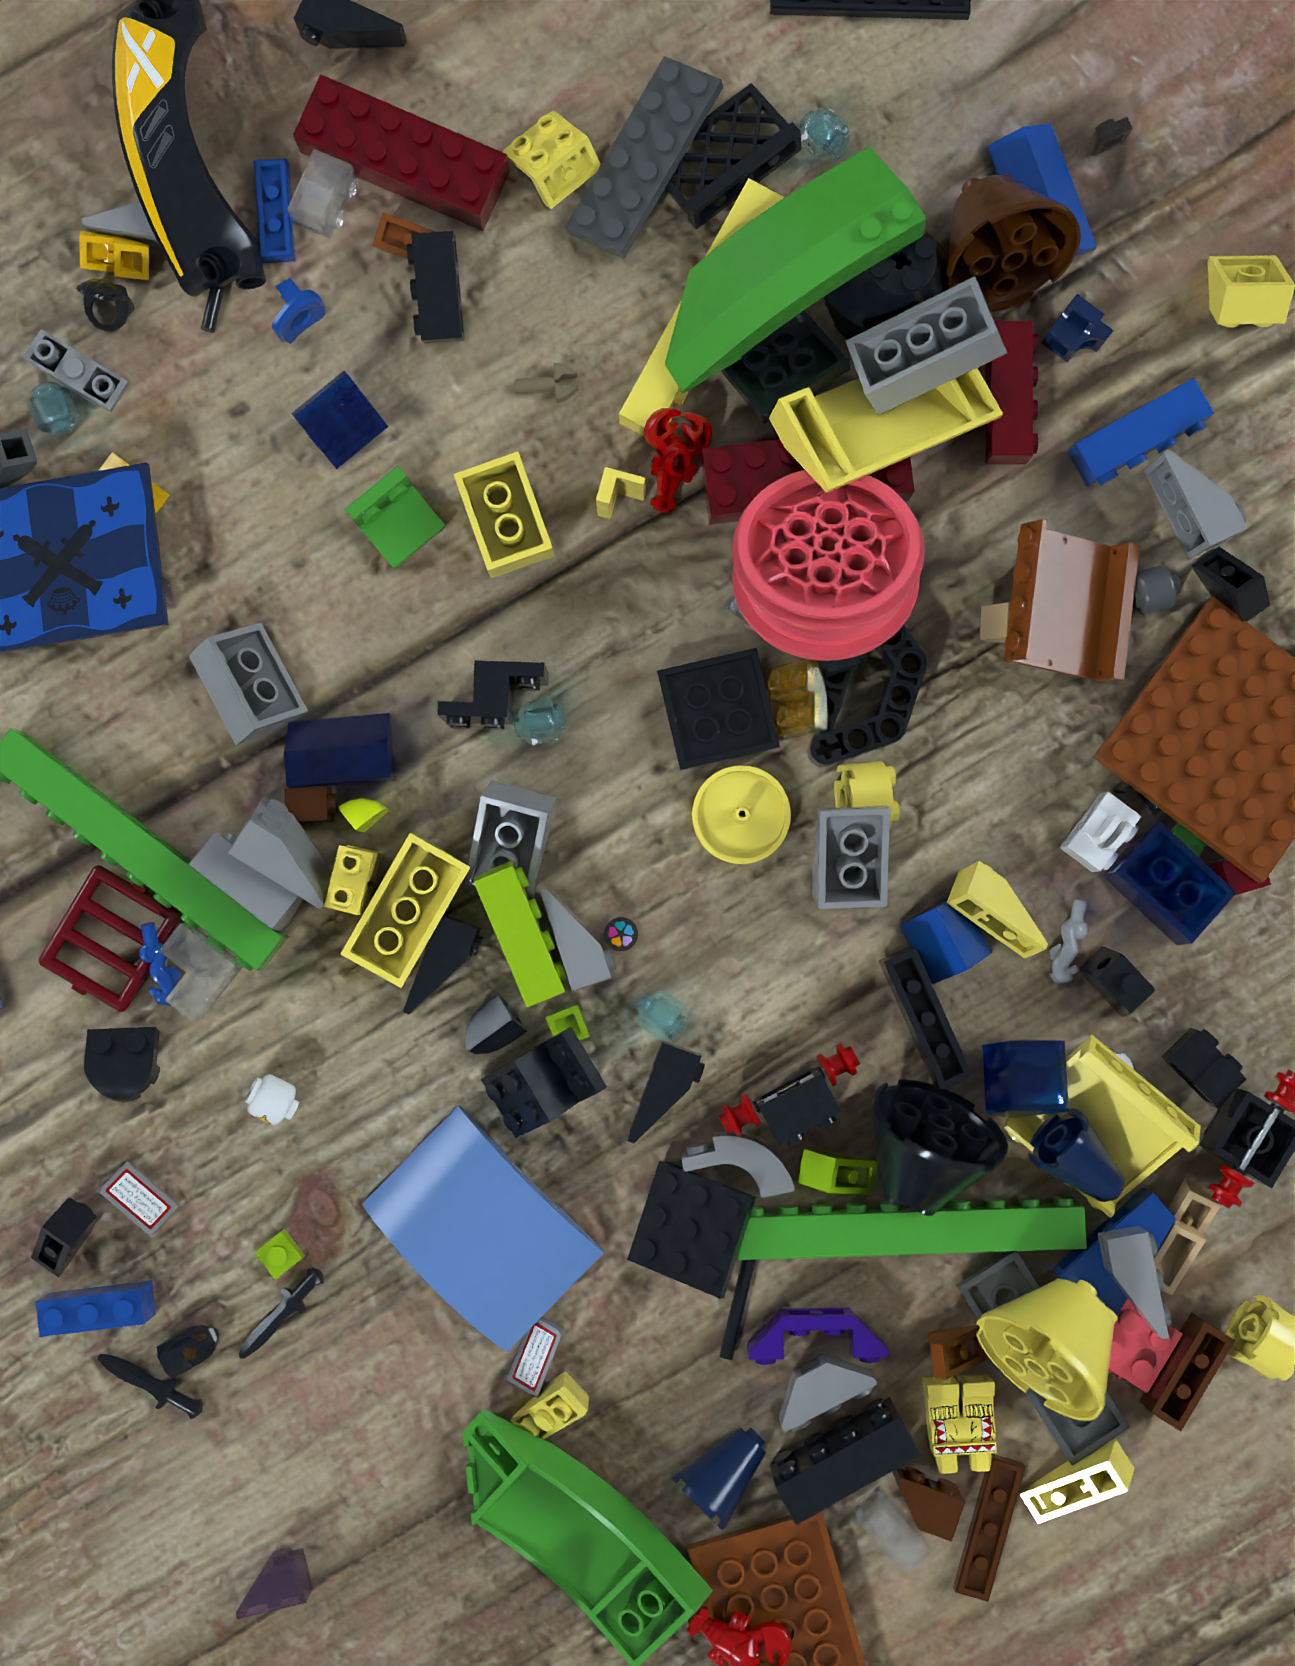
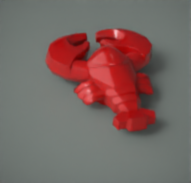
M661 408L653 412L646 421L644 428L646 442L653 446L657 452V456H654L651 460V475L657 476L658 495L650 499V505L660 512L668 513L670 509L675 510L677 503L673 500V495L676 493L680 481L691 483L696 473L697 465L691 464V459L701 455L702 448H708L712 439L710 423L706 418L693 412L682 414L684 418L692 423V428L686 423H682L681 427L687 445L678 435L673 433L679 423L673 420L669 423L671 418L680 417L681 411L675 408Z
M702 1605L688 1619L689 1626L687 1632L691 1636L700 1632L704 1635L705 1639L714 1647L707 1653V1657L717 1666H724L726 1661L729 1663V1666H757L760 1664L761 1659L758 1644L762 1641L767 1660L771 1664L775 1661L774 1652L778 1651L780 1653L777 1666H785L792 1650L790 1634L785 1626L776 1621L762 1622L749 1630H745L751 1621L750 1616L734 1611L730 1616L728 1624L725 1621L708 1617V1607Z

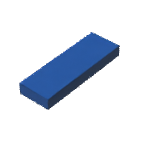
M287 158L253 161L259 250L262 263L294 262L296 257L289 162Z

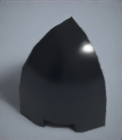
M499 994L482 1005L472 1015L465 1033V1043L468 1052L488 1054L500 1050L527 1032L519 1017L516 1019L512 1017L507 1008L508 1003Z

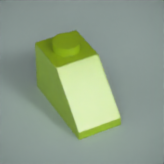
M804 1149L797 1183L832 1194L872 1195L877 1169L876 1160L828 1150Z

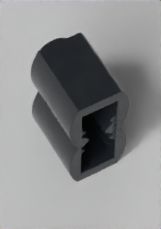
M1190 1028L1161 1057L1208 1105L1218 1109L1247 1080L1240 1072L1243 1066L1230 1054L1222 1055L1216 1047L1219 1044L1218 1040L1207 1030L1203 1029L1200 1032L1197 1029Z

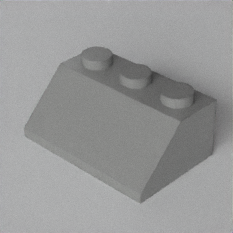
M262 623L207 637L189 655L236 746L263 737L308 712Z
M215 831L189 865L271 929L284 932L303 898L228 854L237 837L230 832L224 837Z

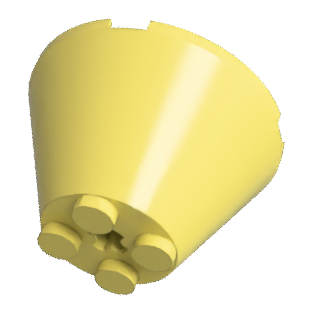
M1057 1278L1055 1281L984 1313L976 1323L980 1326L976 1333L977 1338L987 1356L1010 1381L1025 1393L1031 1388L1047 1399L1044 1406L1064 1416L1083 1421L1094 1420L1099 1416L1105 1402L1113 1329L1118 1317L1096 1297L1097 1291L1091 1284L1084 1280H1079L1076 1284L1069 1280Z

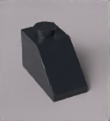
M1221 547L1216 548L1192 565L1193 571L1210 595L1236 613L1242 622H1247L1270 606L1264 576Z
M68 1197L41 1227L31 1258L57 1277H60L91 1233L97 1216L93 1214L86 1204L76 1202Z

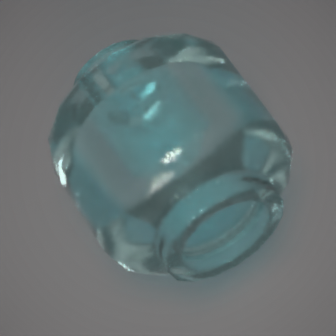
M56 382L43 383L33 388L27 405L36 427L42 432L52 433L53 436H63L73 430L72 426L79 419V411L70 390L64 386H59Z
M659 990L653 995L648 992L642 997L636 1007L640 1011L637 1018L638 1025L658 1041L676 1039L684 1030L689 1020L686 1017V1006L666 990Z

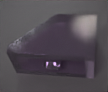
M285 1547L271 1554L236 1611L237 1620L307 1602L313 1588L304 1548L292 1551L291 1547Z

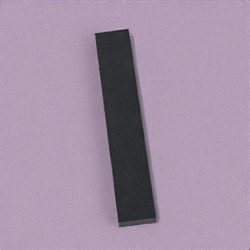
M770 0V15L968 20L971 12V0Z

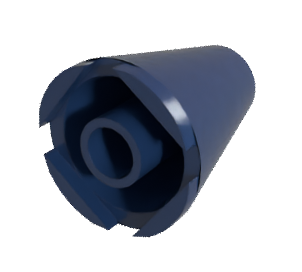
M1075 1108L1066 1109L1065 1111L1069 1114L1059 1117L1057 1114L1049 1117L1032 1137L1030 1144L1034 1147L1033 1155L1029 1153L1030 1161L1037 1168L1100 1202L1117 1199L1123 1191L1124 1177L1087 1117Z
M751 1427L747 1432L739 1428L682 1468L671 1479L675 1483L682 1479L687 1484L682 1491L711 1520L717 1515L721 1519L717 1526L723 1530L731 1519L766 1454L761 1448L766 1442Z

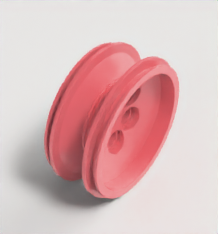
M806 470L789 474L763 489L747 506L737 523L732 543L734 565L732 584L735 601L744 619L757 634L772 646L793 656L810 660L833 661L867 653L895 635L908 620L915 607L924 561V541L920 526L906 502L889 486L869 475L826 493Z

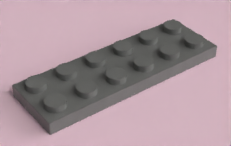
M666 56L663 57L566 224L565 229L569 235L625 259L723 89L721 79Z
M1007 1251L956 1285L978 1320L984 1313L1040 1288L1017 1251ZM1031 1388L1025 1393L1071 1465H1074L1130 1428L1107 1391L1103 1410L1097 1418L1090 1421L1073 1419L1044 1406L1047 1399Z

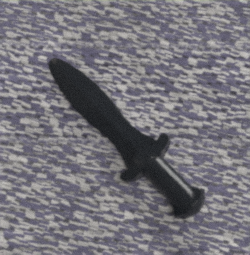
M308 1268L306 1277L294 1290L286 1287L280 1289V1292L283 1294L281 1302L252 1331L239 1352V1358H246L263 1346L289 1315L296 1311L299 1314L305 1313L306 1309L302 1300L316 1285L324 1283V1275L319 1269Z
M100 1354L98 1356L99 1362L112 1374L131 1385L149 1392L158 1401V1404L155 1406L156 1409H161L167 1403H170L186 1412L190 1419H195L202 1413V1399L194 1400L175 1390L177 1385L176 1377L171 1378L170 1382L162 1381L119 1357L108 1354Z

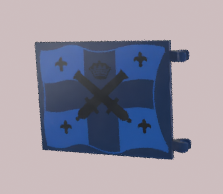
M147 462L0 488V653L169 625L150 467Z

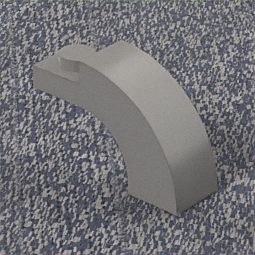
M726 1131L711 1133L713 1147L707 1148V1143H699L686 1147L687 1152L681 1153L684 1172L720 1164H732L745 1169L755 1179L761 1198L795 1191L792 1179L777 1154L766 1144L749 1135L742 1134L737 1137L735 1132L729 1134Z

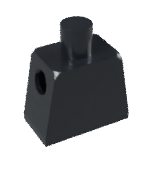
M1104 946L1098 949L1079 967V972L1121 1017L1134 1012L1156 991L1122 953ZM1105 962H1108V963H1109V964L1106 965L1104 968L1100 969V967H1101Z

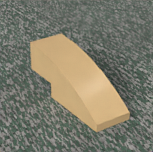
M1186 1178L1168 1208L1176 1218V1221L1158 1248L1157 1255L1153 1256L1155 1268L1159 1269L1164 1281L1163 1291L1170 1295L1174 1293L1206 1242L1204 1233L1221 1207V1204L1210 1198L1213 1191Z

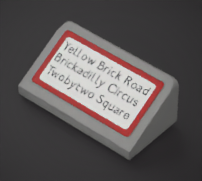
M129 1161L99 1190L101 1195L150 1236L157 1233L180 1206Z
M540 1318L523 1336L507 1380L527 1393L538 1397L562 1337L564 1326Z

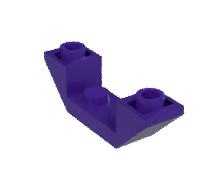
M849 1307L780 1309L747 1343L749 1360H755L757 1364L770 1365L776 1363V1359H784L783 1331H789V1334L794 1336H805L810 1334V1330H824V1334L842 1335L844 1330H849L850 1351L854 1358H859V1361L865 1363H875L880 1361V1357H889V1350L884 1341Z

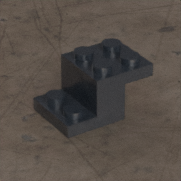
M474 660L473 702L438 701L437 715L453 729H470L471 723L481 724L487 730H505V725H513L514 684L520 686V690L539 691L540 685L548 686L547 667L542 662Z
M572 1027L534 1046L508 1064L481 1079L488 1097L496 1104L503 1116L504 1124L512 1131L515 1138L553 1121L577 1103L598 1094L607 1087Z

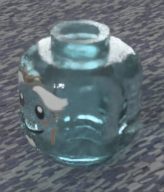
M821 107L815 111H809L801 120V144L818 159L823 161L831 158L836 159L847 148L850 141L848 123L830 108Z
M545 697L522 704L519 707L518 717L514 718V727L519 738L524 737L527 743L537 746L558 740L562 736V730L566 729L567 722L561 704H555L551 698Z

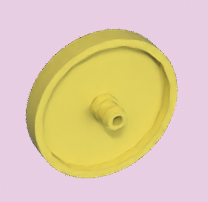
M732 766L710 776L700 787L692 807L693 828L701 845L714 857L732 864H750L771 855L784 841L791 820L790 803L782 786L767 772L751 766Z

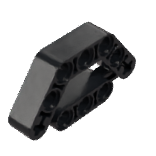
M905 625L896 633L898 637L897 644L889 645L884 642L875 648L890 669L875 717L833 730L854 668L841 672L843 679L838 684L829 682L824 671L818 672L807 705L808 717L812 722L816 723L807 749L808 758L815 766L827 767L890 746L904 736L927 668V658ZM911 657L916 661L917 670L915 673H908L902 668V658ZM893 689H901L905 692L907 696L905 705H897L892 701L891 691ZM821 699L827 700L832 706L831 715H819L815 710L816 701ZM882 721H891L896 726V735L893 738L885 737L881 733L880 725ZM856 731L863 735L865 742L862 748L856 749L850 746L848 743V734L850 732ZM836 736H839L840 748L830 752L828 759H825L824 755H817L816 750L820 747L821 742L824 747H829L838 742Z

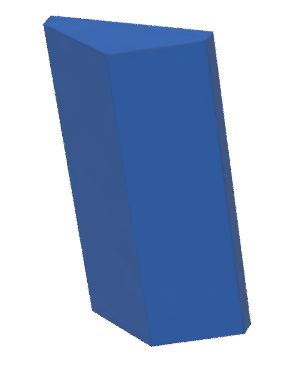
M1051 123L1021 127L988 145L987 150L997 175H1011L1014 180L1062 204L1074 214L1081 232L1080 244L1075 256L1097 248Z

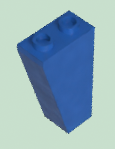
M1143 1187L1121 1206L1111 1218L1109 1217L1086 1238L1087 1249H1073L1052 1270L1060 1279L1069 1280L1076 1284L1079 1280H1084L1091 1284L1097 1291L1096 1297L1118 1315L1127 1297L1104 1268L1097 1233L1140 1226L1153 1235L1158 1250L1176 1218L1153 1192Z

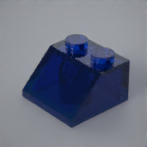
M1010 1040L983 1045L986 1114L1017 1118L1069 1111L1065 1041Z

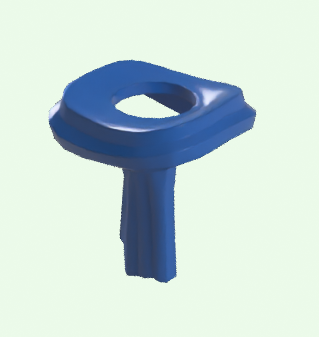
M289 278L275 286L281 294L280 297L286 303L273 321L272 329L281 342L291 344L302 332L325 316V306L316 292L310 289L301 291L293 280Z

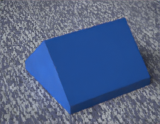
M948 899L899 924L911 947L916 948L932 984L971 969L992 953L978 925L947 904Z

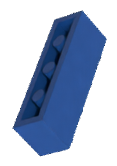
M1193 378L1080 440L1067 453L1087 487L1097 481L1102 486L1119 476L1117 470L1127 465L1129 470L1148 460L1146 454L1157 449L1160 454L1177 444L1175 438L1186 433L1189 438L1207 427L1205 421L1214 412L1196 380Z

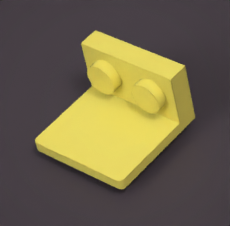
M555 111L542 116L535 125L521 136L516 137L503 150V153L507 154L508 160L532 179L543 203L550 209L554 208L596 174L601 166L588 136Z

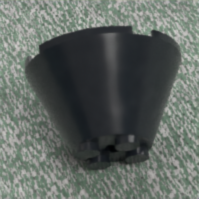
M924 231L921 238L824 296L825 306L828 308L836 329L848 340L912 308L917 303L920 304L948 290L946 284L948 253L933 236Z
M899 1079L897 1085L888 1086V1083H884L876 1090L872 1107L877 1178L881 1188L884 1190L882 1196L888 1203L892 1205L903 1204L909 1208L916 1209L923 1215L933 1216L937 1209L1000 1166L1008 1152V1143L1003 1131L991 1117L985 1121L974 1112L975 1104L947 1089L940 1090L930 1083Z

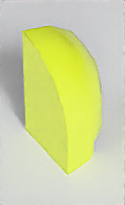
M367 798L350 799L338 807L352 827L364 833L390 811L380 802Z

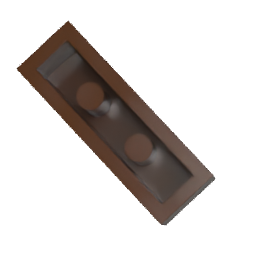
M1191 1312L1180 1331L1183 1333L1182 1337L1148 1394L1144 1392L1139 1399V1402L1150 1413L1179 1431H1182L1235 1342L1233 1338Z

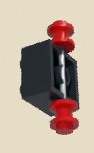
M841 1043L837 1044L836 1053L828 1058L820 1053L816 1056L820 1066L752 1101L754 1105L751 1104L746 1093L741 1095V1104L733 1108L727 1104L722 1105L724 1113L718 1116L726 1132L729 1134L734 1131L736 1136L739 1137L742 1135V1127L752 1122L757 1127L760 1126L762 1123L756 1111L758 1113L762 1112L778 1144L786 1142L787 1146L802 1140L806 1136L804 1131L814 1126L822 1129L837 1120L835 1115L840 1113L841 1110L824 1078L827 1077L833 1087L837 1085V1076L845 1072L851 1076L857 1074L855 1067L860 1065L851 1046L844 1048Z
M1287 1070L1286 1074L1277 1072L1275 1077L1280 1084L1275 1092L1266 1091L1264 1097L1271 1101L1270 1105L1249 1091L1238 1088L1224 1102L1199 1144L1205 1150L1233 1166V1169L1222 1164L1219 1169L1224 1176L1220 1183H1210L1208 1189L1213 1191L1210 1198L1228 1209L1233 1204L1240 1207L1242 1204L1238 1197L1243 1187L1252 1188L1254 1185L1252 1181L1244 1176L1247 1175L1253 1180L1273 1188L1295 1151V1120L1284 1114L1285 1110L1295 1114V1072Z

